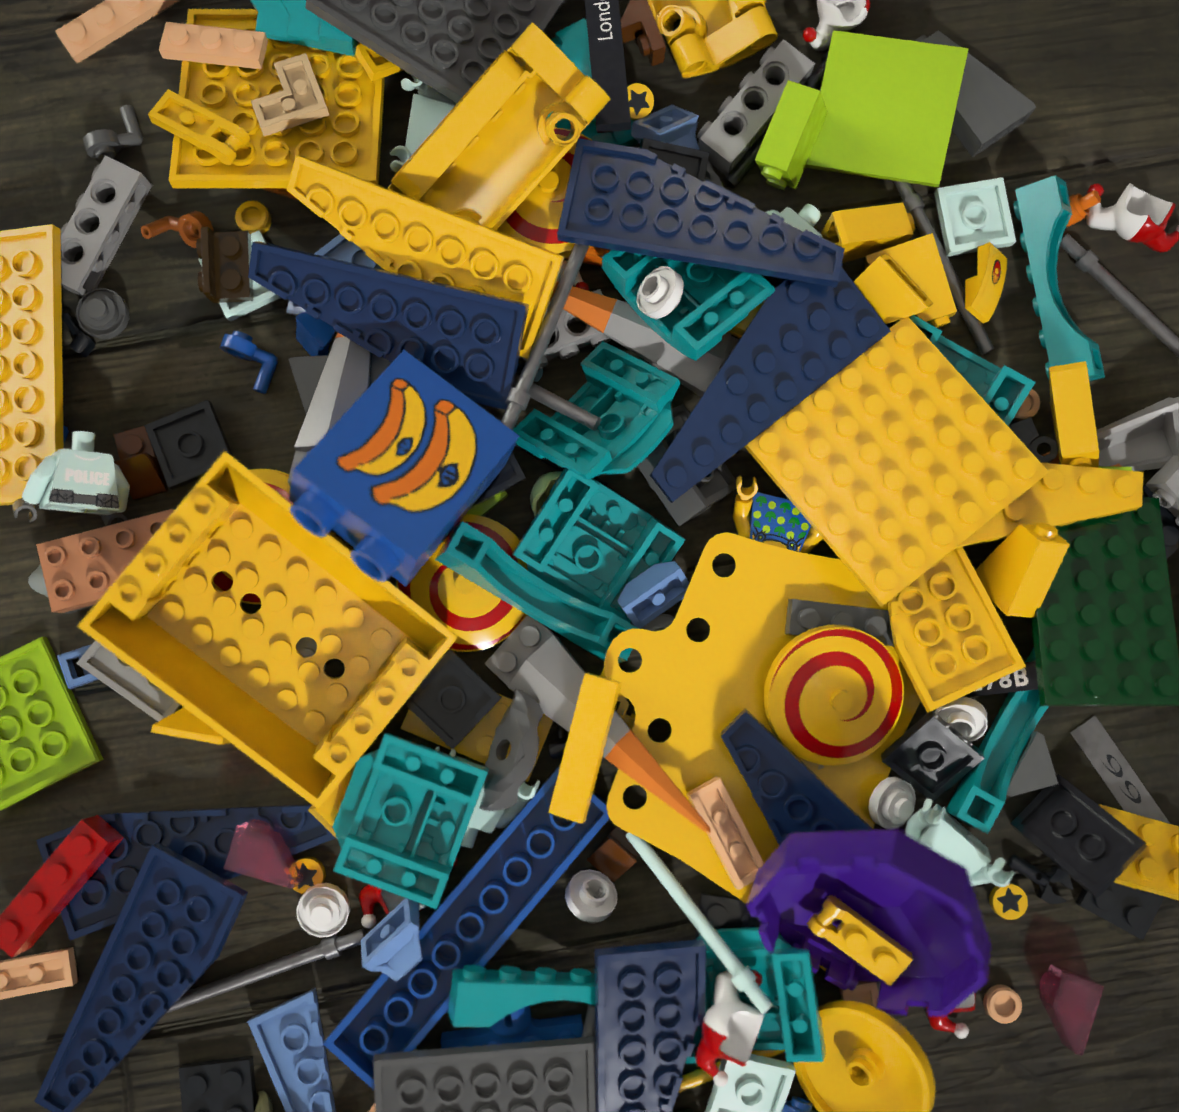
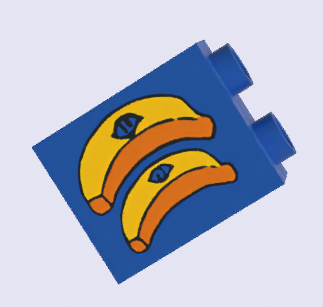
M403 350L293 469L289 500L293 504L290 507V512L295 520L310 533L318 537H325L332 531L354 548L350 553L353 562L372 579L386 582L392 576L404 586H407L505 467L520 436L407 351Z

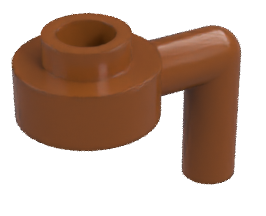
M192 211L180 218L165 216L143 225L141 233L143 237L150 239L168 230L177 231L187 245L197 248L196 242L198 238H201V227H209L212 231L213 227L205 214L199 211Z

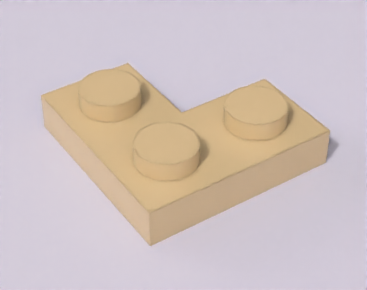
M306 53L273 63L283 90L251 100L263 136L329 116L326 103Z

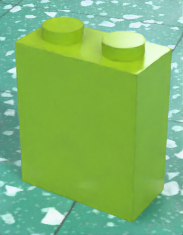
M790 80L787 81L755 158L757 165L762 171L761 174L767 179V184L781 190H785L786 186L796 189L828 113L820 90Z

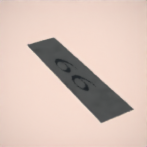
M1096 716L1070 732L1124 811L1170 824Z

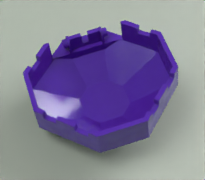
M897 829L790 833L756 873L747 908L751 917H758L761 923L758 933L765 949L771 953L774 952L780 931L782 937L793 948L809 950L812 972L814 974L818 971L819 965L826 968L824 979L838 986L843 991L847 989L853 991L858 981H881L876 1008L888 1015H907L909 1006L928 1007L929 1016L945 1017L988 980L991 943L967 868ZM829 895L838 898L912 953V962L891 986L827 939L815 935L809 929L807 921L813 914H819L822 911V904ZM834 919L831 924L838 927L842 920Z

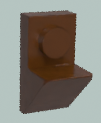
M630 0L621 18L623 44L637 39L642 56H648L651 66L663 63L666 45L648 1Z
M145 426L113 434L120 460L114 463L120 467L130 485L129 493L132 499L136 501L167 492L166 481Z
M616 825L587 858V861L602 874L606 875L612 883L637 862L636 857L639 855L625 836L628 832Z

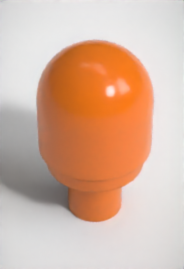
M1096 190L1085 196L1079 193L1069 196L1072 216L1066 227L1083 220L1089 214V208L1101 202V198Z

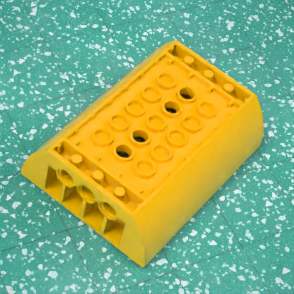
M224 451L78 627L319 809L458 637L390 582L376 581L362 572L353 562L350 556L351 551L331 535L327 534L325 537H318L303 528L290 512L291 503ZM220 571H225L232 576L233 585L228 591H220L214 586V576ZM253 593L260 598L261 607L259 611L248 613L243 609L241 601L244 595ZM310 637L314 639L317 644L315 654L303 656L298 652L297 643L301 638ZM330 659H338L344 664L345 671L339 677H330L325 672V663Z

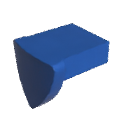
M306 312L298 314L296 316L297 341L310 356H328L329 343L336 332L333 329L334 327L319 318L312 317Z

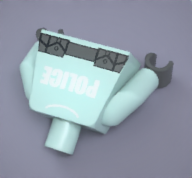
M74 431L72 433V449H59L52 455L45 457L31 474L22 493V498L16 500L13 504V514L17 518L21 509L28 508L30 509L28 521H35L37 518L35 504L39 503V509L99 514L103 523L108 526L111 525V521L114 518H117V523L127 521L122 512L127 507L130 485L120 467L114 463V458L111 454L94 452V433Z

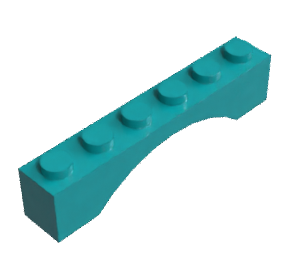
M1054 175L1015 189L1017 201H1014L1013 206L1015 215L1022 222L1023 233L1020 234V242L1024 252L1028 253L1030 265L1026 266V273L1029 282L1032 285L1034 284L1036 297L1033 298L1032 302L1036 315L1041 319L1042 329L1039 330V339L1042 347L1047 349L1049 362L1045 364L1047 377L1049 379V367L1086 361L1089 381L1105 377L1099 344L1085 335L1074 323L1063 304L1058 287V251L1064 230L1072 216L1066 182Z
M463 521L450 532L435 559L603 661L610 644L620 633L632 628L639 629L612 612L578 600L544 582L513 560L493 539ZM633 648L623 650L618 657V663L627 661Z
M1034 647L1026 662L1035 661ZM1038 689L1008 693L979 747L983 753L984 760L963 776L945 810L958 820L986 834L989 833L1005 803L1008 787L1019 757L1036 725L1049 707L1040 706Z
M466 965L463 969H453L448 1013L454 1027H491L503 1017L523 1007L544 1001L570 1000L585 1002L595 1006V973L581 968H575L570 973L557 972L547 967H539L535 971H521V969L513 966H503L500 970H486L479 965Z

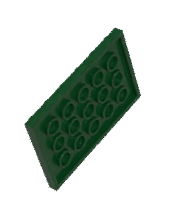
M1142 498V507L1137 510L1077 521L1064 526H1054L1058 529V534L1070 545L1041 607L1036 609L1034 618H1031L1040 706H1179V653L1159 498Z

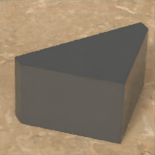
M1033 731L1013 772L1006 796L1012 797L1058 784L1043 734Z

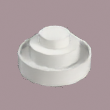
M668 266L654 269L645 277L639 287L636 300L638 309L654 319L668 315L680 303L684 287L682 276Z
M960 697L937 708L935 711L937 715L970 742L981 738L987 730V712L984 706L974 699Z
M888 777L882 780L875 787L869 801V814L873 822L888 830L897 829L904 825L914 812L915 790L910 783L898 777Z
M591 869L582 870L575 874L567 885L565 900L568 908L576 917L582 921L596 923L609 917L617 904V891L612 881L606 875Z
M319 883L308 888L301 896L297 906V920L302 929L316 937H330L338 933L346 925L350 913V901L346 893L338 886L330 883Z

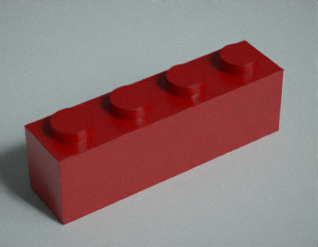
M99 815L81 819L0 915V948L11 958L30 949L124 837Z

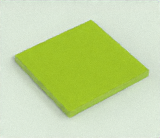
M833 30L821 86V94L828 113L806 163V168L939 188L969 48Z
M40 637L0 657V811L104 760L72 690L67 687L61 666L47 637Z

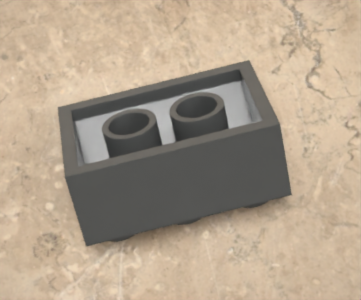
M684 404L672 408L673 427L659 445L637 465L649 486L658 495L668 514L675 520L678 526L698 516L737 489L736 479L724 462L672 503L651 478V472L690 415Z

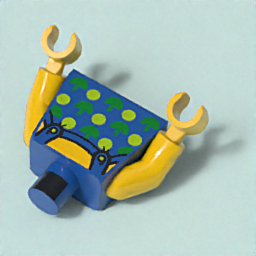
M737 477L736 488L738 494L735 499L733 521L738 535L807 554L823 539L790 500L757 492L758 485L755 477H753V483L750 487L743 488L742 477Z

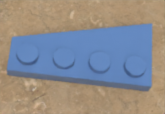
M316 988L250 1018L248 1021L249 1027L285 1112H336L326 1048L323 1045L324 1036Z

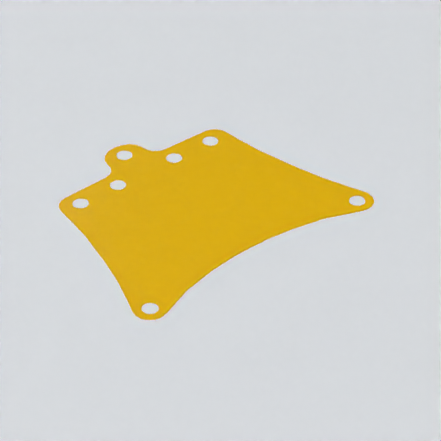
M725 532L709 539L704 547L677 615L671 625L660 631L632 628L620 633L612 641L606 652L604 671L606 678L621 682L619 693L628 698L634 706L636 716L632 732L689 802L687 792L716 776L721 778L758 853L765 863L777 850L779 844L743 775L740 773L721 737V732L746 708L777 738L766 717L764 687L767 674L774 659L792 639L798 636L785 634L788 599L888 610V605L886 603L881 607L840 559L796 552ZM722 553L731 555L736 564L733 574L725 578L716 575L712 568L714 558ZM694 618H703L709 624V636L702 642H694L687 635V625ZM893 646L886 647L899 665L904 684V701L899 720L887 740L873 753L858 761L836 766L824 765V768L818 770L819 764L798 757L873 829L875 823L870 817L868 808L870 797L875 787L882 780L888 778L891 770L890 767L882 762L881 754L906 732L921 702ZM628 648L637 650L642 657L640 668L632 673L624 672L618 664L620 653ZM657 718L667 720L672 729L670 737L661 743L651 740L647 731L650 722ZM618 769L606 805L608 816L613 824L682 860L747 905L754 881L737 890L733 886L707 833L646 788L644 790L647 794V800L644 806L636 810L626 807L623 802V793L626 788L631 785L643 786ZM819 965L820 968H822L824 971H826V968H824L823 966Z

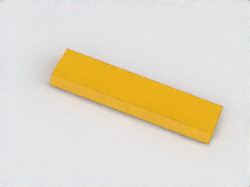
M591 673L584 674L548 813L581 824L586 821L621 682Z

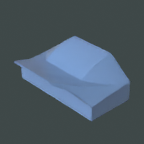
M670 105L634 121L631 136L639 144L641 139L647 138L700 150L695 134L699 115Z
M675 561L654 564L625 585L617 602L631 623L641 629L682 600L689 586V581Z
M405 898L361 939L363 968L369 971L382 972L396 982L422 960L419 941L418 902Z

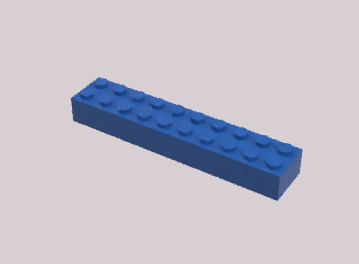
M561 763L420 927L419 941L422 960L396 982L386 974L381 973L323 1043L326 1048L373 1090L374 1054L413 1051L449 1008L453 969H463L466 965L484 967L608 821L607 802L595 791L592 794L586 821L582 824L548 813Z

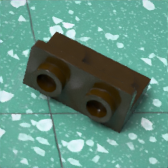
M201 227V238H198L196 242L198 256L202 259V271L198 272L197 276L199 290L212 303L253 301V280L248 278L252 248L251 234L248 231L214 233L209 227Z

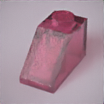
M250 819L249 823L246 822L237 826L224 869L291 889L301 883L303 876L280 832L271 830V824L256 819Z
M1050 964L1048 972L1043 974L1040 981V999L1061 1042L1075 1054L1083 1056L1104 986L1091 978Z

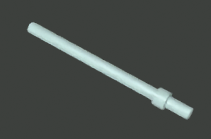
M628 832L625 835L731 973L733 976L731 981L740 992L744 990L761 1014L769 1010L773 1004L755 982L757 979L755 974L748 966L744 967L651 845L647 841Z

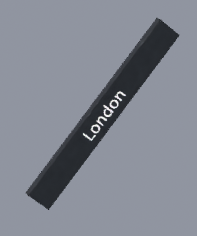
M585 0L592 80L611 99L595 116L597 133L630 130L631 119L619 0Z

